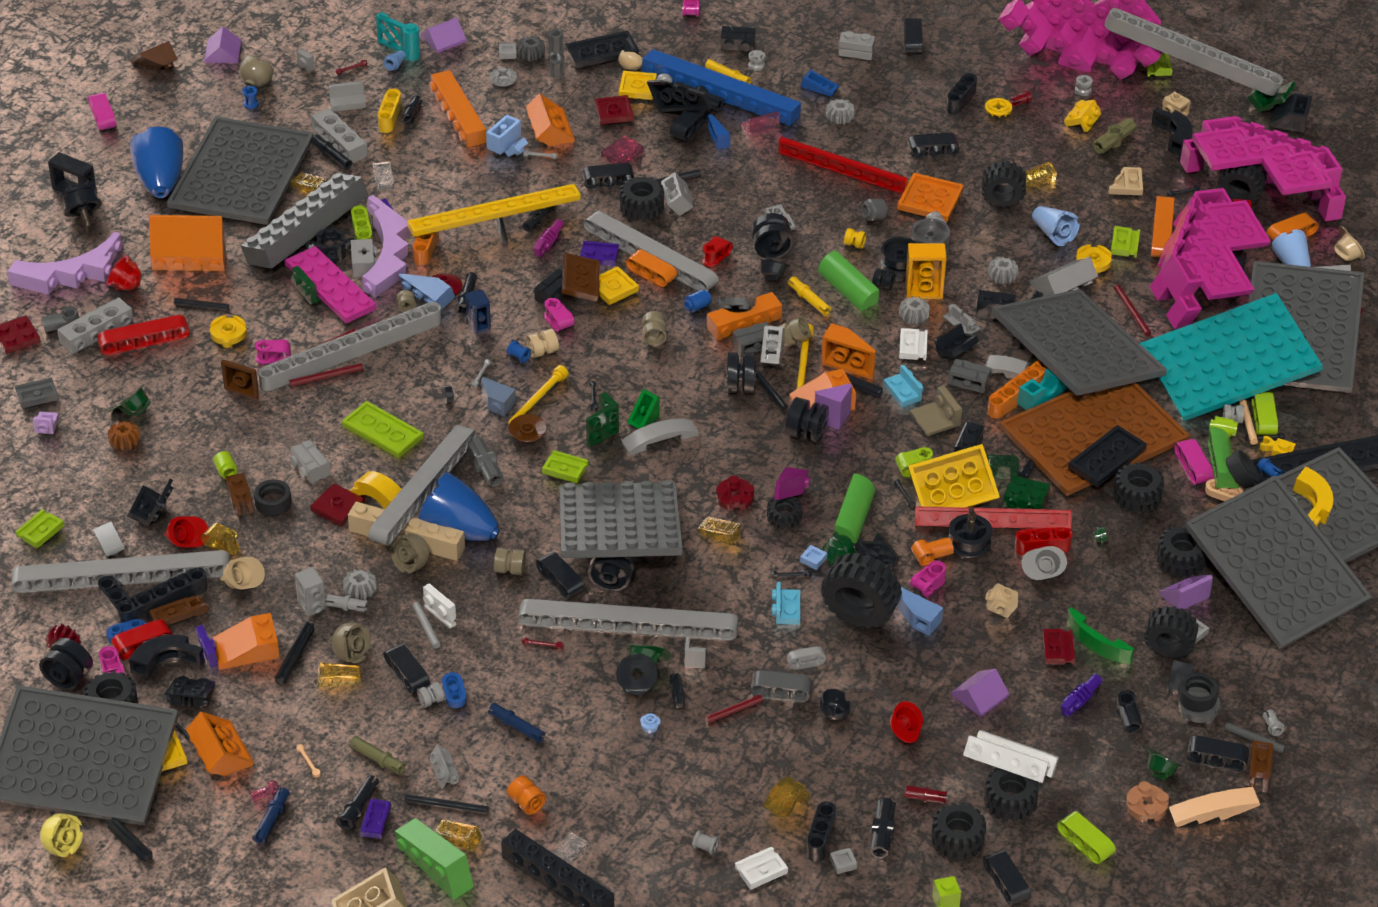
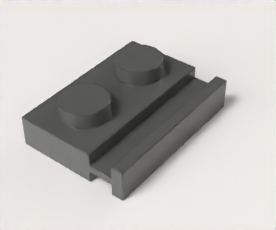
M52 377L15 386L21 408L59 400Z

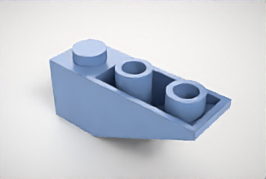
M399 274L402 287L405 290H411L419 300H425L426 304L437 302L442 310L455 298L451 287L439 278Z
M901 587L902 596L896 606L912 628L930 636L942 622L943 607Z

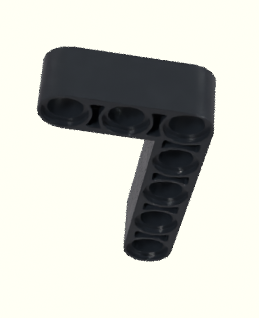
M200 567L192 568L131 597L126 594L114 577L103 576L98 580L100 599L118 623L134 619L146 620L150 618V610L186 597L200 595L208 589L206 571Z

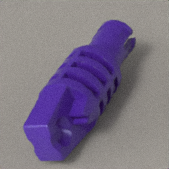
M1093 674L1085 683H1080L1063 700L1061 714L1068 717L1076 710H1079L1092 698L1093 691L1103 683L1102 678L1098 674Z

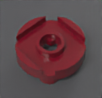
M730 476L719 483L716 488L717 503L727 510L733 511V508L744 510L754 501V486L738 476Z

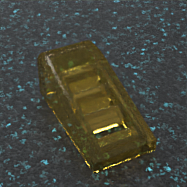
M1046 162L1025 172L1026 179H1029V181L1026 180V188L1056 182L1057 171L1051 162Z
M300 173L292 179L290 184L309 194L328 180L323 177Z
M706 517L697 528V531L732 545L741 534V524Z
M319 662L317 687L360 684V666Z
M445 819L440 821L434 831L452 845L471 852L475 850L482 839L478 826Z

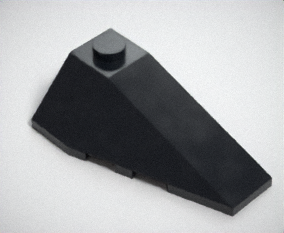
M664 80L647 81L659 112L710 110L712 108L704 92Z

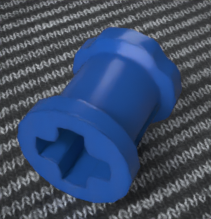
M244 87L242 89L244 96L243 106L247 109L256 108L259 105L256 99V87Z
M514 340L507 348V355L515 356L521 363H525L531 356V349L519 345V342Z

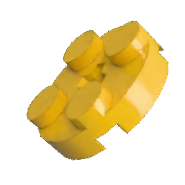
M1087 244L1077 250L1076 260L1090 257L1098 275V273L1104 272L1111 267L1112 254L1104 246L1097 245V247H1091V244Z
M226 315L214 319L210 324L211 339L218 344H222L223 347L229 348L246 338V322L239 316L232 315L233 318H227Z

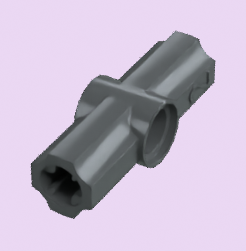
M552 29L548 32L549 75L554 78H561L564 75L563 31L559 29Z
M479 437L472 438L468 443V448L474 458L476 470L478 473H482L488 485L492 487L499 486L504 481V478L498 467L495 453L493 451L490 452L484 439Z

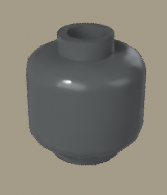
M881 198L867 199L861 206V214L869 222L882 221L888 213V206Z

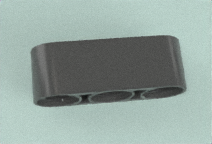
M758 670L753 674L750 691L753 696L760 694L762 698L806 702L810 697L812 680L807 675Z

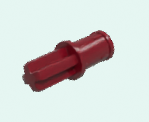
M906 786L904 797L922 800L924 803L927 801L945 805L947 791L928 789L929 787Z

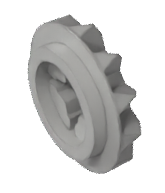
M499 67L498 69H493L490 73V81L497 86H509L517 80L516 72L512 68Z

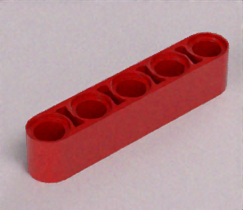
M174 315L102 331L98 334L97 341L104 355H112L184 339L190 334V329L183 315Z

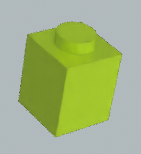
M955 876L934 880L932 897L936 907H960L961 891Z

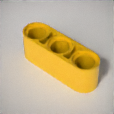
M398 89L386 91L378 111V129L383 133L391 132L394 129L401 111V92Z

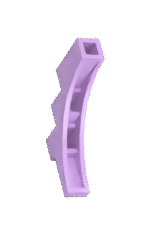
M113 232L97 248L71 259L47 263L15 260L7 271L9 284L49 295L56 288L57 284L78 288L81 282L85 280V277L105 282L113 269L112 263L116 255L123 248L121 233Z

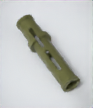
M354 736L351 739L350 743L352 744H349L350 748L376 761L380 767H386L398 775L405 771L406 763L399 761L388 751L383 752L358 736Z

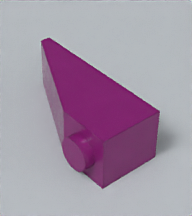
M785 467L776 481L774 499L780 500L803 494L806 488L810 486L811 477H808V470Z

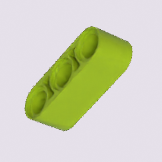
M362 205L354 206L351 209L355 239H372L373 242L372 229L366 207Z
M1262 392L1252 396V408L1257 435H1277L1278 419L1273 392Z
M1076 811L1057 823L1060 834L1095 864L1102 863L1116 852L1114 843Z

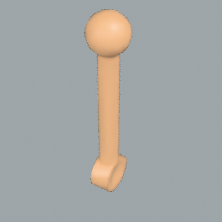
M299 744L296 749L298 752H301L310 766L312 776L315 778L320 777V770L316 769L304 751V745Z

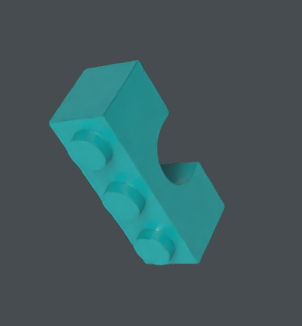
M1047 368L1040 383L1031 379L1019 387L1017 404L1028 410L1055 398L1068 389V387Z

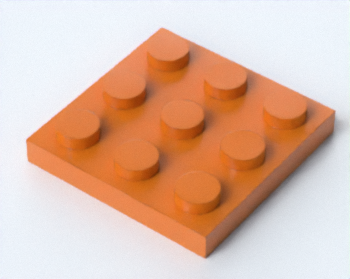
M913 173L897 204V210L924 217L931 212L937 211L948 222L964 190V185Z

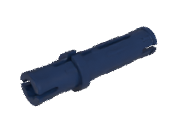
M496 702L489 707L491 710H488V714L502 721L503 725H509L536 741V743L543 741L544 737L541 735L545 736V732L516 716L514 711L506 710Z
M278 787L275 796L267 804V811L252 837L254 842L260 844V841L261 844L265 843L277 817L284 810L283 806L290 795L288 789Z

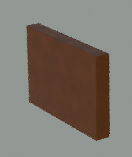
M565 253L563 256L562 294L597 301L599 297L600 261Z

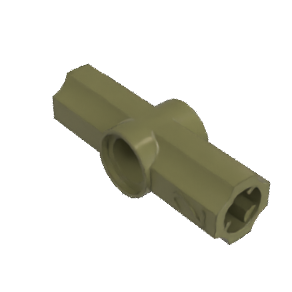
M1130 117L1124 119L1119 124L1110 125L1108 131L1093 142L1092 147L1098 154L1105 153L1112 147H1119L1122 140L1137 129V125Z

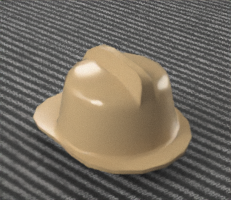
M1340 226L1339 231L1342 238L1335 244V253L1345 261H1352L1357 258L1363 260L1365 254L1360 244L1343 226Z
M254 557L236 558L229 561L223 570V576L220 580L225 581L226 585L232 589H249L257 587L263 582L265 571L262 563Z

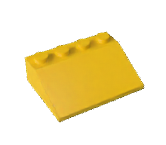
M983 444L908 466L909 475L920 506L969 508L1000 498Z

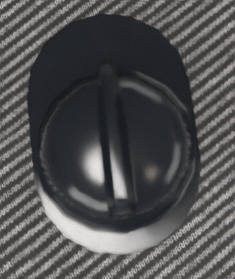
M754 257L760 260V273L769 281L778 280L784 275L786 267H790L786 262Z

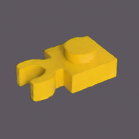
M1264 436L1259 449L1262 451H1272L1271 455L1293 452L1296 443L1280 438L1274 441L1271 437Z

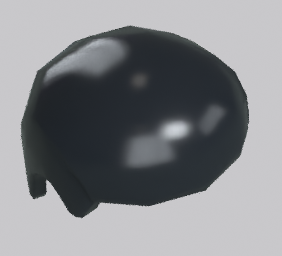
M827 689L822 693L820 699V711L830 720H842L849 715L850 701L845 699L843 691Z

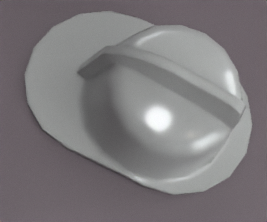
M1046 546L1027 552L1022 558L1021 565L1024 573L1029 578L1044 580L1062 574L1066 569L1067 558L1061 549L1054 546Z

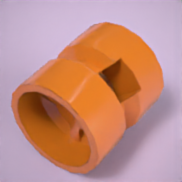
M525 775L515 778L508 786V797L515 804H519V807L527 815L538 812L546 802L545 793Z

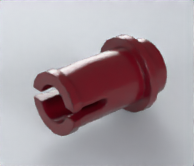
M1023 91L1022 94L1010 97L1009 100L1012 101L1010 103L1015 108L1024 103L1029 104L1033 98L1030 91Z

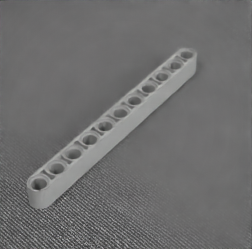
M1117 8L1110 10L1104 23L1105 27L1112 32L1267 95H1276L1283 82L1282 76L1273 71Z
M429 302L260 368L258 372L260 388L264 391L275 390L289 384L291 379L321 372L436 327L442 322L441 306L437 302Z
M456 425L372 524L368 535L369 540L385 545L392 543L425 503L435 487H438L436 485L438 480L446 472H450L469 450L468 443L472 438L476 437V430Z
M219 550L18 566L12 570L11 588L17 593L98 587V580L103 576L114 577L119 585L164 582L196 567L203 568L206 571L207 578H217L223 576V570L231 559L227 551Z
M537 599L523 600L520 604L518 615L519 623L525 626L727 641L736 638L738 629V618L730 613Z

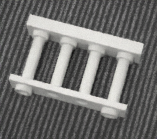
M979 730L977 737L969 735L963 756L1041 783L1044 782L1045 776L1053 777L1059 759L1058 756L983 730Z

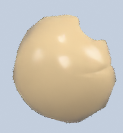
M622 50L618 60L623 69L635 72L642 67L643 57L635 52H624Z

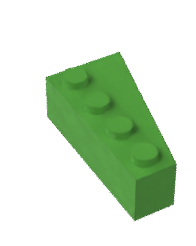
M416 818L395 830L397 847L408 855L453 900L474 887L467 856L464 852Z

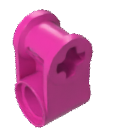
M684 0L682 17L686 15L699 17V0Z
M549 298L545 301L546 311L544 319L556 332L574 325L575 321L572 313L564 307L560 300Z
M285 339L259 340L255 343V349L257 350L255 360L258 364H272L291 356V345Z
M932 561L912 577L910 586L920 590L923 596L929 597L945 583V564L941 561Z
M112 646L103 647L99 651L102 672L111 673V671H116V673L122 672L125 675L116 648Z

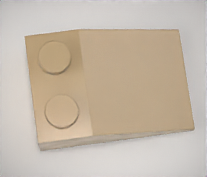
M386 867L331 900L333 907H407L399 880Z

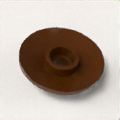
M532 414L515 417L508 427L510 435L521 442L537 441L545 435L547 430L545 421L539 416Z

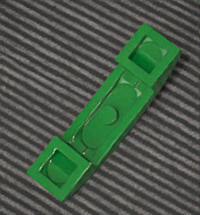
M1072 607L1068 609V627L1072 629L1074 636L1084 646L1109 660L1129 665L1132 663L1134 648L1119 638L1114 642L1110 641L1086 625V616Z

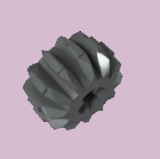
M533 35L520 38L517 45L519 58L529 62H536L537 59H542V56L545 55L544 40H541L539 37H533Z

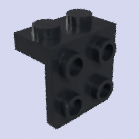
M171 478L168 480L161 494L143 485L127 517L146 527L149 526L151 521L155 522L167 502L166 497L170 496L174 488L171 486L173 480Z

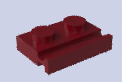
M1043 629L1045 664L1065 665V663H1071V665H1074L1075 653L1072 629H1069V631H1063V629Z

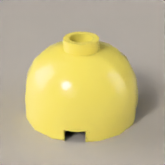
M60 813L52 815L46 819L40 831L42 846L47 852L59 857H67L69 853L74 854L81 845L83 832H80L79 825L82 826L81 821L76 816Z

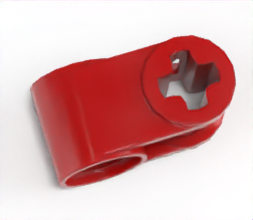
M714 236L702 248L704 253L703 265L715 267L725 257L730 255L733 243L719 236Z

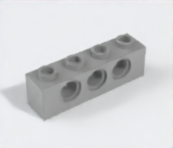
M327 108L311 115L312 129L325 141L331 142L334 148L352 160L353 163L367 157L368 146L366 141L362 140L355 131L348 127L347 123L343 122L336 113Z
M117 298L57 329L59 343L71 354H74L97 342V336L100 332L133 323L132 308L121 298Z

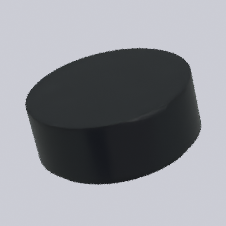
M450 385L442 386L441 392L444 404L453 403L454 394Z

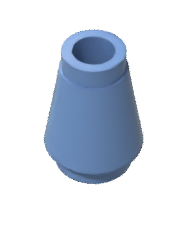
M400 50L387 55L384 59L385 68L389 71L397 70L404 59H406L405 52Z

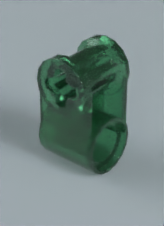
M986 455L990 468L993 469L994 479L1011 480L1012 476L1019 477V458L1017 456Z

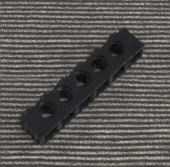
M516 828L501 841L503 859L575 907H615L613 892Z

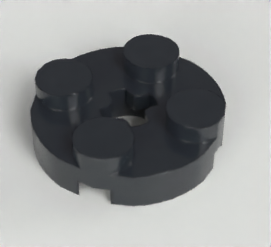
M629 654L622 658L617 667V682L630 694H644L653 687L657 680V667L652 658L645 654ZM635 668L643 672L639 679H635V676L631 675Z

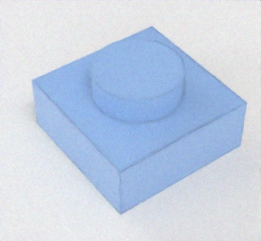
M525 138L514 142L504 152L508 157L513 154L517 156L524 151L523 147L528 142Z
M810 545L800 556V562L817 570L827 559V552Z

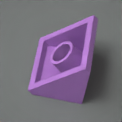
M457 17L430 27L420 33V36L437 53L466 42Z
M223 26L208 39L204 62L238 63L241 39Z
M851 383L815 391V402H818L820 406L822 404L829 406L827 426L840 429L851 411Z
M1212 575L1191 576L1159 592L1171 606L1186 609L1210 597L1213 577Z
M989 669L977 672L953 690L951 695L982 717L1009 697V692L997 670Z

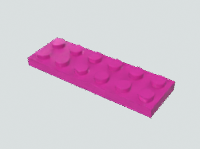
M316 246L285 259V265L291 271L295 266H299L316 285L317 296L345 323H349L377 309L376 303Z

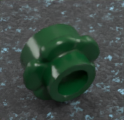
M1097 526V531L1093 532L1096 543L1101 542V545H1103V543L1108 542L1105 527L1098 528Z

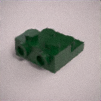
M1012 476L1004 494L1003 507L1010 509H1043L1050 490V484Z

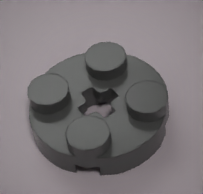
M718 297V304L721 305L720 308L732 309L733 305L739 306V309L751 310V306H754V299L750 298V302H747L746 298L725 297V301H722V297Z
M1191 687L1187 691L1196 697L1210 695L1206 689L1201 687ZM1217 698L1213 708L1203 712L1187 709L1181 704L1180 700L1178 702V709L1182 719L1185 721L1210 724L1214 722V718L1219 714L1220 699Z

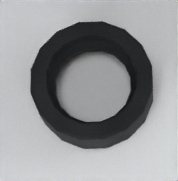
M1238 450L1227 457L1228 469L1241 487L1249 488L1259 481V473L1245 452Z
M272 479L261 482L254 490L256 509L265 515L271 516L286 512L292 503L290 487L281 480ZM273 493L283 496L281 499L272 502L262 499L264 496Z
M1190 673L1183 677L1180 682L1178 698L1187 709L1198 712L1207 711L1213 708L1217 702L1219 686L1216 680L1207 674ZM1201 687L1206 689L1210 695L1196 697L1187 692V689Z

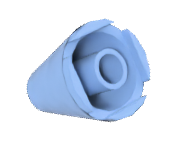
M1038 206L1032 213V220L1057 246H1065L1064 243L1073 241L1078 233V217L1072 212Z
M1292 230L1290 234L1284 232L1274 239L1272 250L1283 264L1311 267L1307 238L1303 231Z

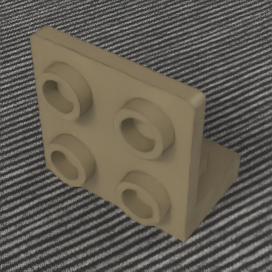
M943 385L937 387L935 402L911 409L910 414L924 433L930 436L960 426L962 408Z

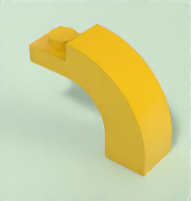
M1305 466L1296 478L1293 491L1311 502L1313 509L1308 516L1318 527L1320 522L1326 524L1333 506V492L1328 482L1320 474Z
M368 471L353 483L354 486L349 491L359 496H371L380 503L383 509H386L402 489L389 477L379 472Z

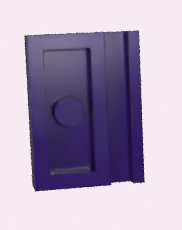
M583 241L580 256L599 260L600 265L615 266L619 244Z

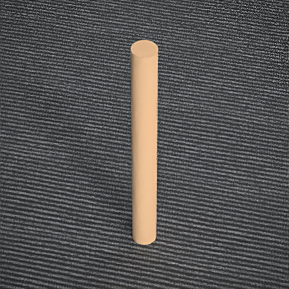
M1243 399L1239 401V404L1244 406L1245 426L1250 443L1255 445L1258 443L1247 401Z

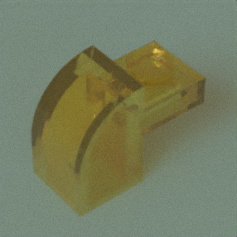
M787 776L773 787L763 806L778 817L790 816L796 803L808 801L811 793L805 790L806 787L803 784Z

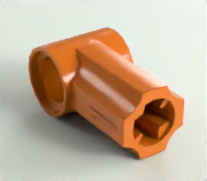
M943 538L928 543L926 540H918L912 545L911 551L920 565L927 566L935 558L953 554L954 548L950 538Z

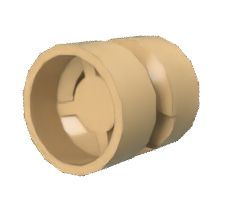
M552 328L541 331L540 335L534 333L526 336V345L531 349V357L533 359L543 356L545 352L551 354L559 351L558 339Z

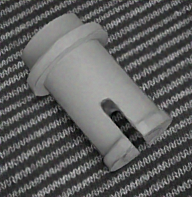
M1267 710L1270 717L1267 716L1266 712L1263 713L1262 717L1268 725V732L1273 736L1281 735L1284 731L1283 723L1278 720L1274 710Z

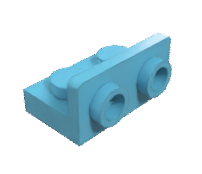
M905 365L900 366V374L883 379L884 387L902 408L922 400L923 386L915 379L913 373Z
M777 582L776 589H772V601H776V604H772V616H776V624L800 625V590L781 589V582Z

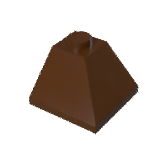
M167 41L139 53L130 62L131 64L155 69L162 67L168 69L174 66L173 63L178 59L170 42Z
M222 360L224 389L258 400L259 390L256 369L233 361Z

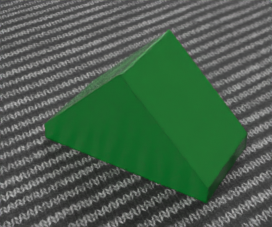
M643 389L627 423L638 429L652 424L660 416V397Z

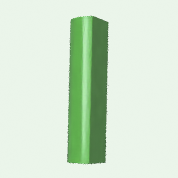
M834 250L822 259L817 272L855 307L863 311L878 304L879 289L840 253Z
M1210 427L1207 443L1214 472L1216 488H1239V484L1230 473L1226 463L1227 457L1233 454L1230 437L1223 429Z
M853 474L835 524V532L848 536L854 544L859 540L875 494V487L868 478L859 474Z

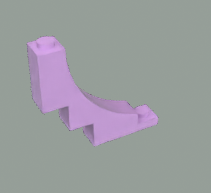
M371 195L367 199V211L373 215V226L380 236L382 252L375 265L363 275L362 289L376 298L401 280L399 274H406V264L402 260L408 256L409 244L404 240L410 236V230L407 227L406 219L377 197Z

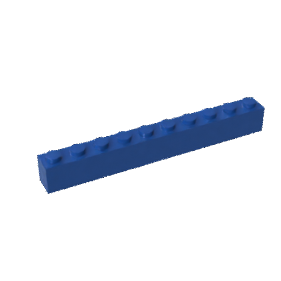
M654 49L643 58L642 72L657 73V76L668 74L672 77L674 84L679 81L695 88L697 86H704L709 93L724 98V102L788 126H791L800 117L801 102Z

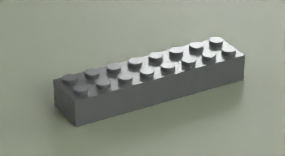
M336 173L330 180L322 183L318 189L310 192L306 198L298 201L291 209L284 211L283 215L272 220L271 224L260 229L259 233L248 238L247 242L241 245L247 263L271 269L316 236L319 231L325 229L368 196L362 177Z

